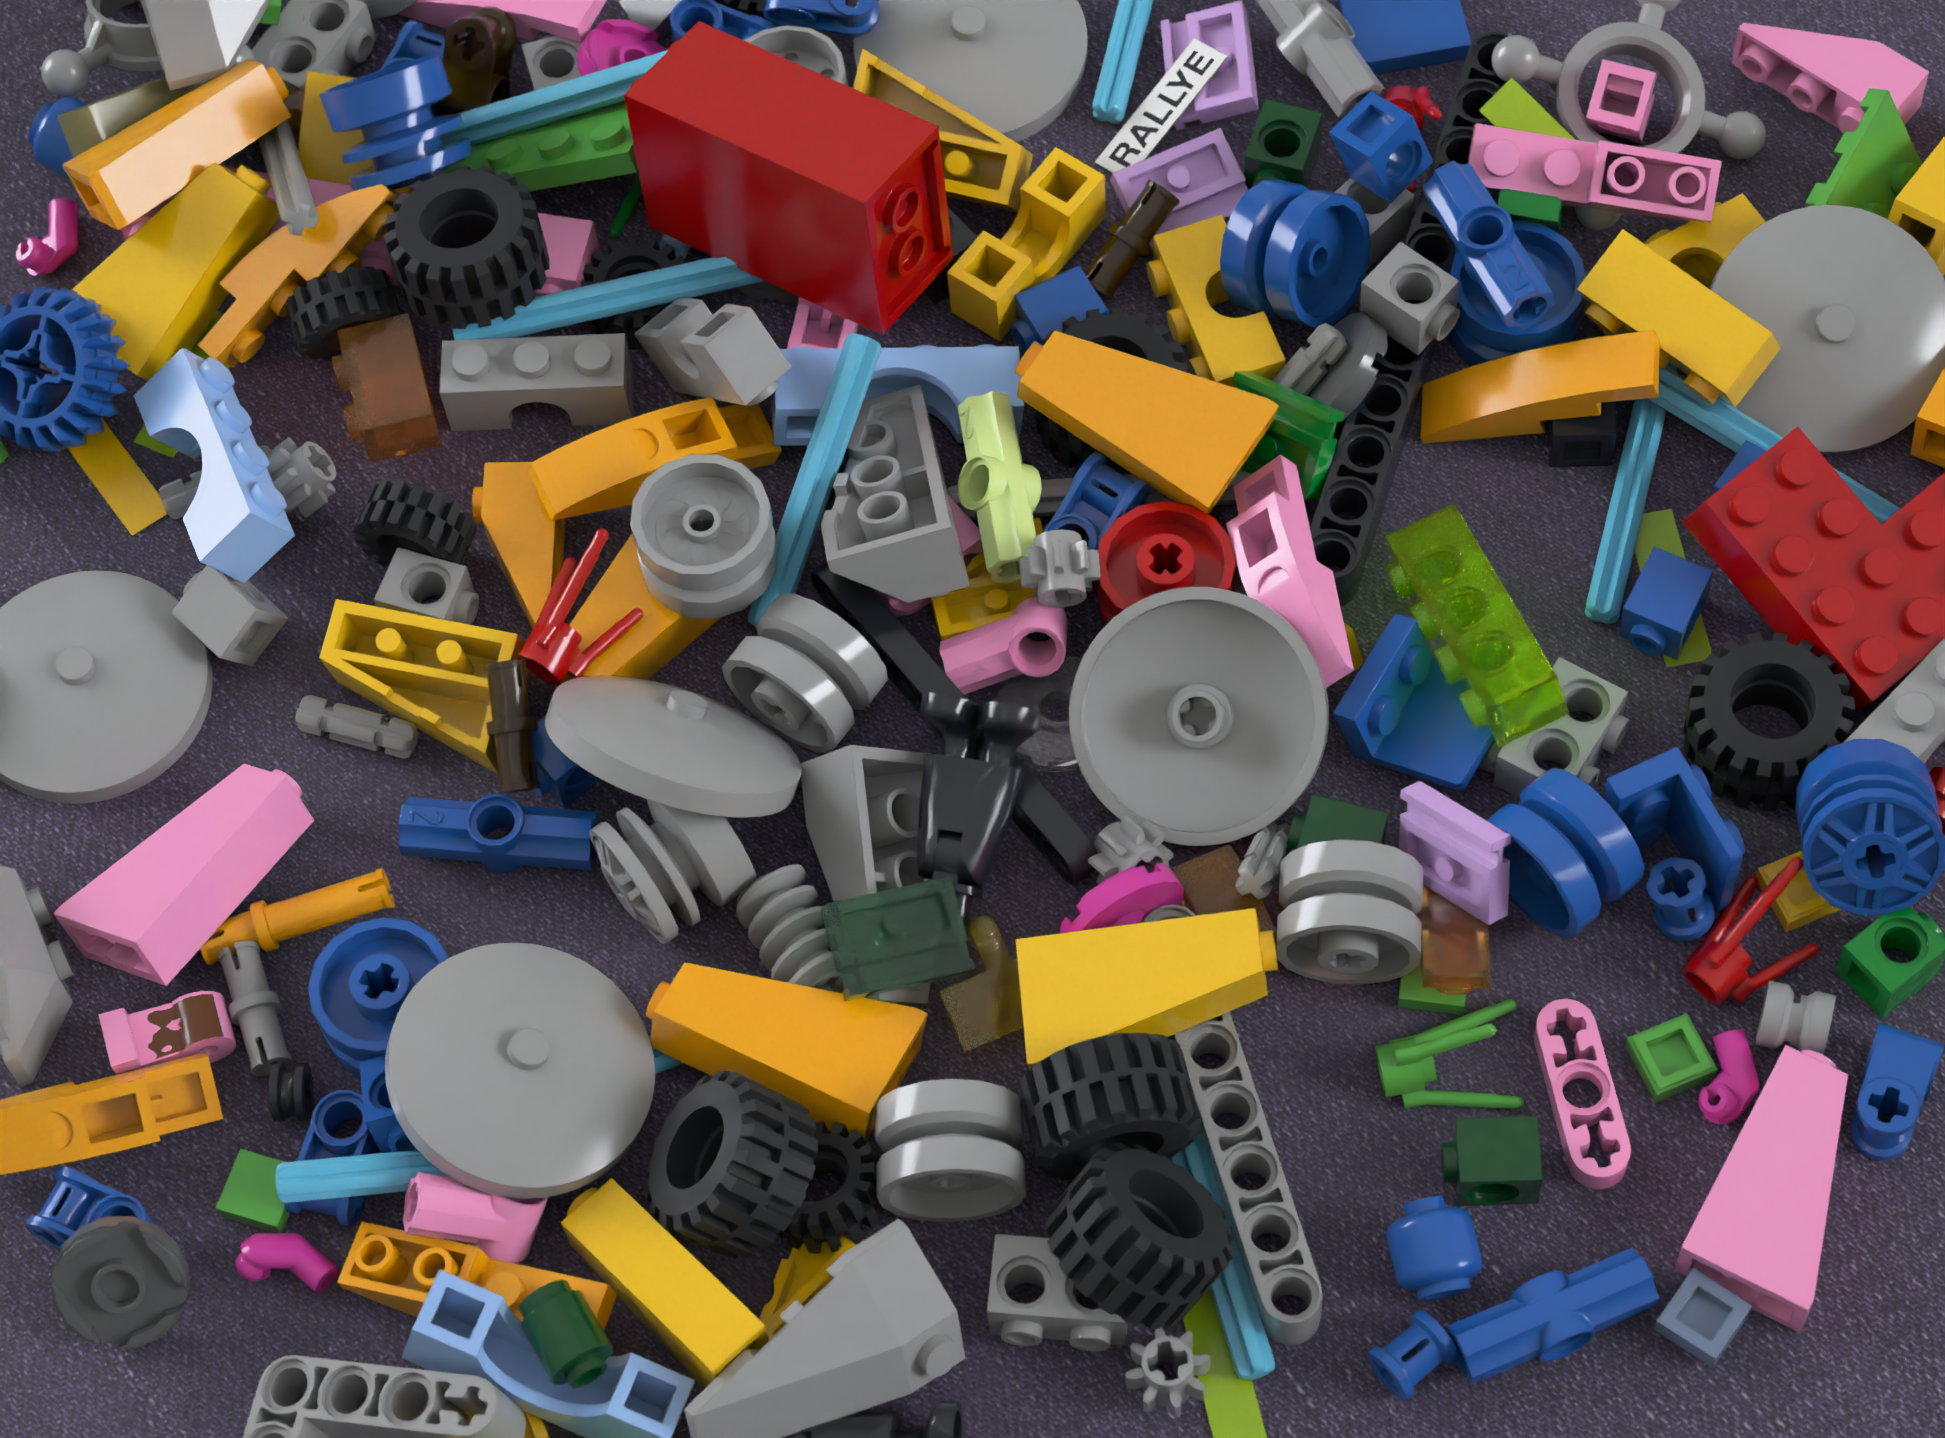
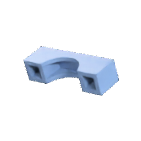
M982 344L975 347L919 345L910 348H881L864 400L921 384L928 412L948 427L957 443H964L957 406L969 396L983 395L990 391L1009 395L1019 440L1024 411V401L1017 397L1021 376L1015 373V369L1020 362L1019 347H997L995 345ZM798 346L791 349H780L792 367L777 379L779 386L771 394L774 446L809 444L842 348L813 349L807 346Z
M182 347L133 396L149 436L193 459L202 455L201 480L194 500L183 517L184 524L200 562L245 583L295 536L284 510L287 504L282 494L274 487L267 470L269 466L268 458L256 444L249 427L252 424L251 418L237 399L232 387L235 384V380L230 371L218 360L211 357L205 360Z
M439 1269L412 1328L401 1358L430 1371L472 1375L487 1379L523 1411L585 1438L672 1437L695 1380L634 1353H628L621 1356H610L605 1361L608 1366L605 1373L583 1387L574 1389L571 1388L569 1383L555 1385L550 1380L521 1328L522 1322L509 1309L504 1297Z

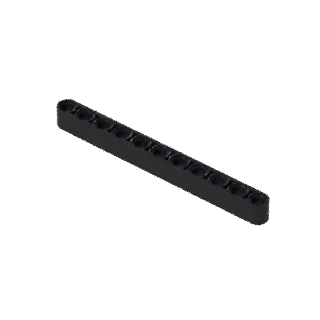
M1503 32L1485 33L1477 37L1469 47L1432 159L1433 163L1430 165L1424 185L1432 178L1435 169L1452 161H1455L1457 164H1468L1472 135L1476 123L1494 126L1479 110L1507 83L1495 73L1492 66V54L1496 45L1510 35ZM1422 189L1404 244L1429 261L1439 263L1436 265L1450 274L1458 249L1426 200ZM1415 299L1405 301L1411 304L1423 303L1422 301ZM1387 335L1388 348L1386 354L1382 356L1376 352L1375 359L1371 365L1378 370L1376 380L1362 402L1346 418L1310 527L1317 561L1324 566L1336 565L1343 569L1340 572L1333 573L1340 607L1350 602L1358 590L1421 396L1423 384L1425 383L1438 340L1435 338L1417 355ZM1402 360L1408 364L1394 365L1389 363V361ZM1383 410L1388 411L1392 414L1388 416H1377L1371 412ZM1367 461L1376 464V466L1363 468L1354 465V463ZM1342 513H1353L1355 515H1358L1359 518L1353 520H1343L1337 517V515Z

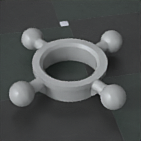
M81 0L86 1L89 13L84 25L87 42L85 48L78 52L68 49L52 52L42 64L41 76L45 86L52 93L68 97L81 92L88 82L89 73L103 64L128 71L163 70L148 24H126L110 20L117 11L140 0ZM246 44L235 56L236 63L234 66L247 59L254 61L253 53Z
M1637 0L1642 7L1637 23L1617 22L1596 28L1574 45L1563 62L1540 55L1535 43L1521 35H1512L1502 39L1493 51L1492 66L1495 73L1502 80L1508 82L1513 78L1519 84L1534 78L1546 82L1556 93L1555 110L1557 122L1575 140L1598 143L1599 141L1610 142L1599 135L1585 119L1579 104L1578 84L1584 67L1590 62L1607 55L1624 54L1640 58L1656 68L1667 81L1674 99V119L1668 135L1660 141L1643 146L1642 148L1679 154L1690 143L1695 134H1701L1718 140L1723 152L1735 159L1751 158L1764 146L1766 140L1765 126L1755 114L1747 111H1738L1724 117L1705 110V88L1696 62L1682 44L1671 35L1660 30L1665 13L1673 10L1680 0ZM1574 207L1579 222L1591 230L1601 231L1608 229L1616 224L1621 217V213L1608 210Z

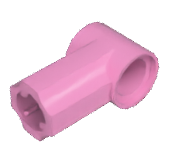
M1038 597L1028 598L1017 606L1012 616L941 641L939 652L943 660L945 674L963 695L1020 674L1033 677L1048 676L1057 671L1065 659L1068 631L1067 615L1062 607H1048L1041 604ZM1040 632L1047 634L1051 638L1047 641L1038 642L1027 638L1026 635Z
M418 1172L415 1178L411 1177L406 1191L402 1221L405 1233L472 1243L473 1246L480 1247L489 1258L517 1263L524 1261L529 1255L548 1197L526 1199L503 1197L471 1188L451 1177Z

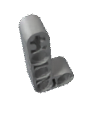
M291 1355L283 1356L273 1361L265 1369L257 1387L243 1438H522L525 1433L526 1420L522 1409L487 1379L478 1376ZM306 1390L304 1396L297 1402L299 1396ZM367 1396L364 1404L356 1410L358 1403ZM428 1402L425 1411L415 1419L418 1410ZM465 1414L472 1418L471 1422L464 1418Z

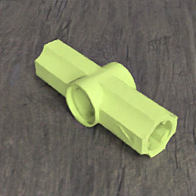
M990 391L983 395L969 396L957 406L967 458L959 475L958 496L961 504L966 509L974 510L977 513L986 569L989 572L990 581L1009 584L1013 581L1021 580L1019 558L1028 556L1027 547L1034 546L1036 531L1032 513L1040 501L1042 486L1038 470L1033 465L1023 464L1009 395Z

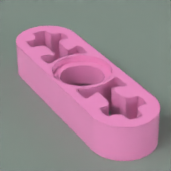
M1558 999L1548 1003L1540 1011L1535 1027L1534 1043L1567 1165L1572 1176L1580 1184L1592 1189L1610 1188L1620 1182L1627 1171L1631 1155L1630 1141L1593 1013L1588 1007L1576 1000ZM1559 1021H1566L1567 1027L1570 1030H1580L1576 1033L1574 1043L1576 1060L1566 1064L1567 1051L1564 1041L1560 1035H1552L1554 1034L1555 1024ZM1587 1079L1599 1088L1601 1099L1590 1108H1578L1571 1105L1565 1099L1562 1089L1571 1080ZM1598 1123L1597 1136L1601 1149L1604 1152H1615L1610 1155L1607 1167H1598L1594 1158H1583L1587 1155L1590 1144V1135L1587 1127Z

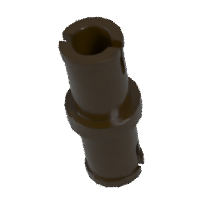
M1148 179L1145 188L1121 222L1117 223L1114 221L1107 230L1110 238L1084 273L1099 295L1102 294L1109 301L1114 297L1113 294L1138 258L1146 259L1153 249L1149 245L1150 241L1173 208L1177 207L1180 202L1175 195L1151 179Z
M526 660L500 661L484 665L485 672H487L492 721L486 723L487 736H494L500 783L498 787L499 793L523 792L541 788L538 781L533 732L539 730L538 717H531L525 670L527 667Z

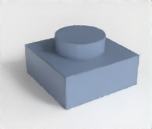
M1693 1268L1657 1319L1654 1330L1713 1368L1750 1315L1753 1305L1696 1268Z

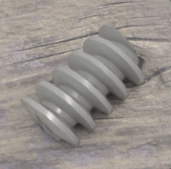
M791 864L781 867L773 872L764 874L745 888L737 898L736 916L745 928H748L750 942L755 948L760 949V960L767 969L772 970V980L846 994L854 987L856 981L854 975L842 974L852 964L854 956L848 948L835 949L840 944L842 935L836 927L823 928L829 922L831 915L824 906L812 907L816 903L819 894L813 885L801 886L807 876L805 869L801 865Z

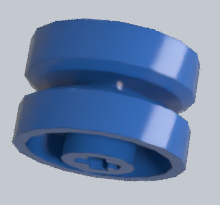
M1279 179L1259 182L1249 189L1236 205L1223 235L1220 267L1223 286L1232 303L1246 311L1253 313L1264 311L1268 317L1280 316L1289 322L1311 328H1317L1324 323L1332 325L1344 316L1359 295L1361 282L1365 279L1368 271L1371 248L1368 220L1360 204L1347 195L1326 190H1309L1303 185Z
M1524 221L1512 222L1514 233L1553 292L1555 305L1546 312L1543 321L1524 330L1520 327L1507 328L1480 284L1474 282L1467 275L1462 255L1459 251L1456 252L1450 275L1459 280L1457 308L1460 310V315L1448 336L1450 344L1464 363L1473 366L1532 349L1577 341L1584 301L1577 288L1586 278L1583 260L1568 239L1547 226Z
M1558 768L1545 771L1521 791L1519 805L1507 804L1486 820L1511 835V844L1503 847V856L1510 860V900L1530 920L1555 936L1567 939L1577 935L1599 916L1601 901L1610 903L1620 899L1642 880L1645 867L1640 850L1627 826L1609 803L1589 784L1568 771Z
M383 917L356 923L332 938L313 965L308 991L314 1018L323 1032L329 1049L342 1068L361 1079L359 1062L386 1054L388 1039L396 1016L407 995L425 974L438 964L449 959L448 954L436 937L411 921Z

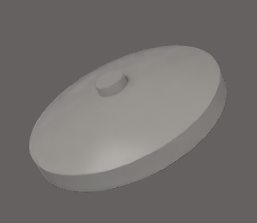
M879 0V18L875 27L865 35L854 37L856 71L863 48L1015 142L1022 141L1038 133L1065 111L1079 91L1088 61L1087 26L1078 0Z
M1819 205L1795 209L1778 215L1750 232L1731 251L1716 272L1709 287L1710 290L1771 331L1781 346L1780 351L1740 401L1736 409L1782 437H1785L1798 426L1822 455L1847 454L1864 450L1891 438L1909 426L1916 419L1945 367V280L1929 253L1914 237L1895 223L1875 213L1842 205Z
M82 571L60 575L38 583L16 595L0 608V780L21 793L49 802L63 804L93 803L119 797L148 784L169 769L185 753L200 731L207 715L212 695L213 672L207 646L171 613L179 602L173 595L153 582L138 576L114 571Z
M1183 587L1159 592L1139 600L1115 616L1099 632L1084 654L1075 675L1069 704V728L1074 754L1080 770L1089 787L1111 813L1120 820L1123 816H1127L1138 826L1148 819L1166 834L1163 840L1165 842L1187 846H1208L1235 841L1256 833L1275 822L1299 800L1314 778L1323 757L1329 728V705L1323 675L1316 658L1302 636L1285 618L1260 601L1241 593L1212 587Z
M605 675L571 679L556 688L545 718V728L552 742L569 759L586 771L637 796L690 812L734 818L771 815L785 809L792 802L801 776L802 768L797 755L783 739L763 724L717 700L665 683Z
M497 943L469 949L450 957L425 974L413 987L398 1011L388 1039L385 1055V1078L389 1100L396 1119L415 1148L430 1163L451 1178L471 1188L493 1195L526 1199L555 1196L576 1190L601 1177L619 1162L637 1138L648 1115L655 1086V1063L649 1035L635 1007L613 981L598 969L577 957L550 947L527 943Z

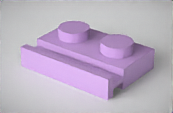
M1242 0L1186 14L1185 21L1171 24L1169 19L1160 21L1165 74L1194 38L1228 56L1175 121L1174 126L1176 130L1184 129L1186 122L1198 119L1204 124L1259 110L1249 15Z
M1221 128L1112 173L1110 179L1125 213L1128 212L1143 191L1148 179L1161 185L1180 200L1177 207L1173 208L1155 235L1221 214L1225 223H1228L1232 211L1248 191L1245 185L1246 179ZM1152 238V240H1151L1150 243H1149V245H1150L1152 248H1153V238ZM1154 249L1151 250L1148 256L1154 254Z
M1421 781L1401 789L1400 798L1407 802V812L1400 814L1399 849L1414 856L1424 868L1423 885L1487 925L1508 916L1510 860L1503 856V847L1511 844V835Z

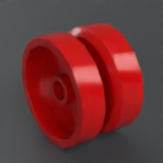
M1162 501L1137 506L1117 518L1101 538L1098 549L1101 579L1097 580V603L1103 628L1115 616L1139 600L1170 589L1212 587L1236 592L1234 584L1236 578V559L1231 538L1214 517L1193 505Z

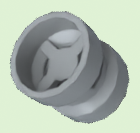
M1769 980L1755 1045L1776 1049L1783 1045L1784 1041L1790 1042L1789 1046L1796 1047L1798 1051L1812 1050L1824 1055L1836 995L1815 991L1808 996L1801 994L1800 998L1794 997V991L1790 985Z

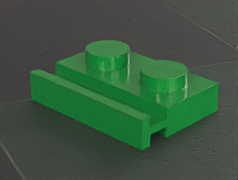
M1235 371L1233 380L1238 382L1237 389L1268 398L1279 405L1274 421L1243 464L1241 470L1253 474L1281 454L1297 465L1303 498L1320 499L1338 439L1333 438L1337 422H1343L1345 412L1252 371Z

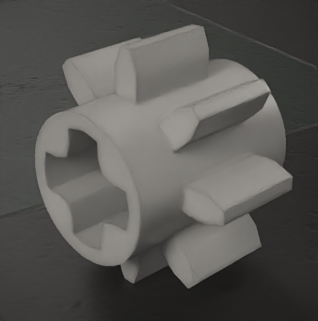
M288 437L267 453L269 461L267 470L274 487L282 494L286 501L285 513H290L298 507L304 517L308 518L328 503L327 498L336 492V489L330 484L336 477L334 463L326 451L316 443L308 441L297 448L294 441Z
M1061 529L1041 533L1035 537L1034 546L1027 547L1028 556L1019 558L1021 586L1023 588L1033 587L1034 596L1038 597L1041 604L1048 607H1069L1083 602L1086 599V591L1093 590L1092 581L1101 579L1098 550H1087V542L1082 540L1081 535L1075 531Z
M1123 816L1120 822L1106 826L1098 834L1094 842V847L1098 854L1088 859V863L1100 872L1096 882L1100 884L1107 878L1135 866L1140 867L1144 865L1148 873L1155 872L1153 869L1156 863L1166 864L1169 867L1168 861L1173 858L1174 853L1162 844L1166 834L1148 819L1138 826L1127 816Z
M1161 1327L1160 1329H1155V1339L1146 1348L1137 1343H1132L1130 1346L1132 1360L1142 1368L1131 1369L1125 1373L1127 1389L1134 1390L1143 1387L1145 1392L1143 1411L1146 1413L1158 1405L1170 1408L1172 1414L1177 1418L1181 1415V1404L1190 1396L1200 1401H1204L1206 1398V1386L1194 1376L1203 1375L1210 1371V1356L1204 1354L1193 1356L1191 1351L1193 1345L1192 1332L1187 1331L1179 1339L1173 1336H1166ZM1171 1363L1174 1373H1178V1378L1165 1381L1162 1371H1158V1366Z

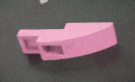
M1478 123L1474 126L1468 163L1471 164L1489 191L1500 192V190L1503 191L1506 188L1559 197L1564 206L1589 207L1621 214L1710 223L1712 220L1722 162L1720 160L1606 141L1592 143Z
M1280 454L1233 486L1238 516L1226 523L1247 596L1272 608L1298 631L1316 658L1327 688L1352 672L1354 667L1333 571L1316 559L1297 465Z

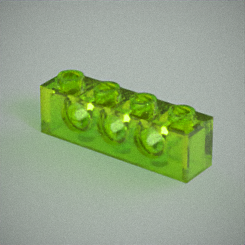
M1454 503L1385 536L1394 561L1385 565L1387 574L1401 599L1409 595L1413 597L1416 604L1409 607L1412 618L1417 620L1425 640L1428 641L1436 637L1441 647L1434 650V654L1448 683L1452 685L1461 681L1466 689L1465 692L1459 694V698L1475 729L1486 725L1498 747H1501L1569 714L1556 673Z

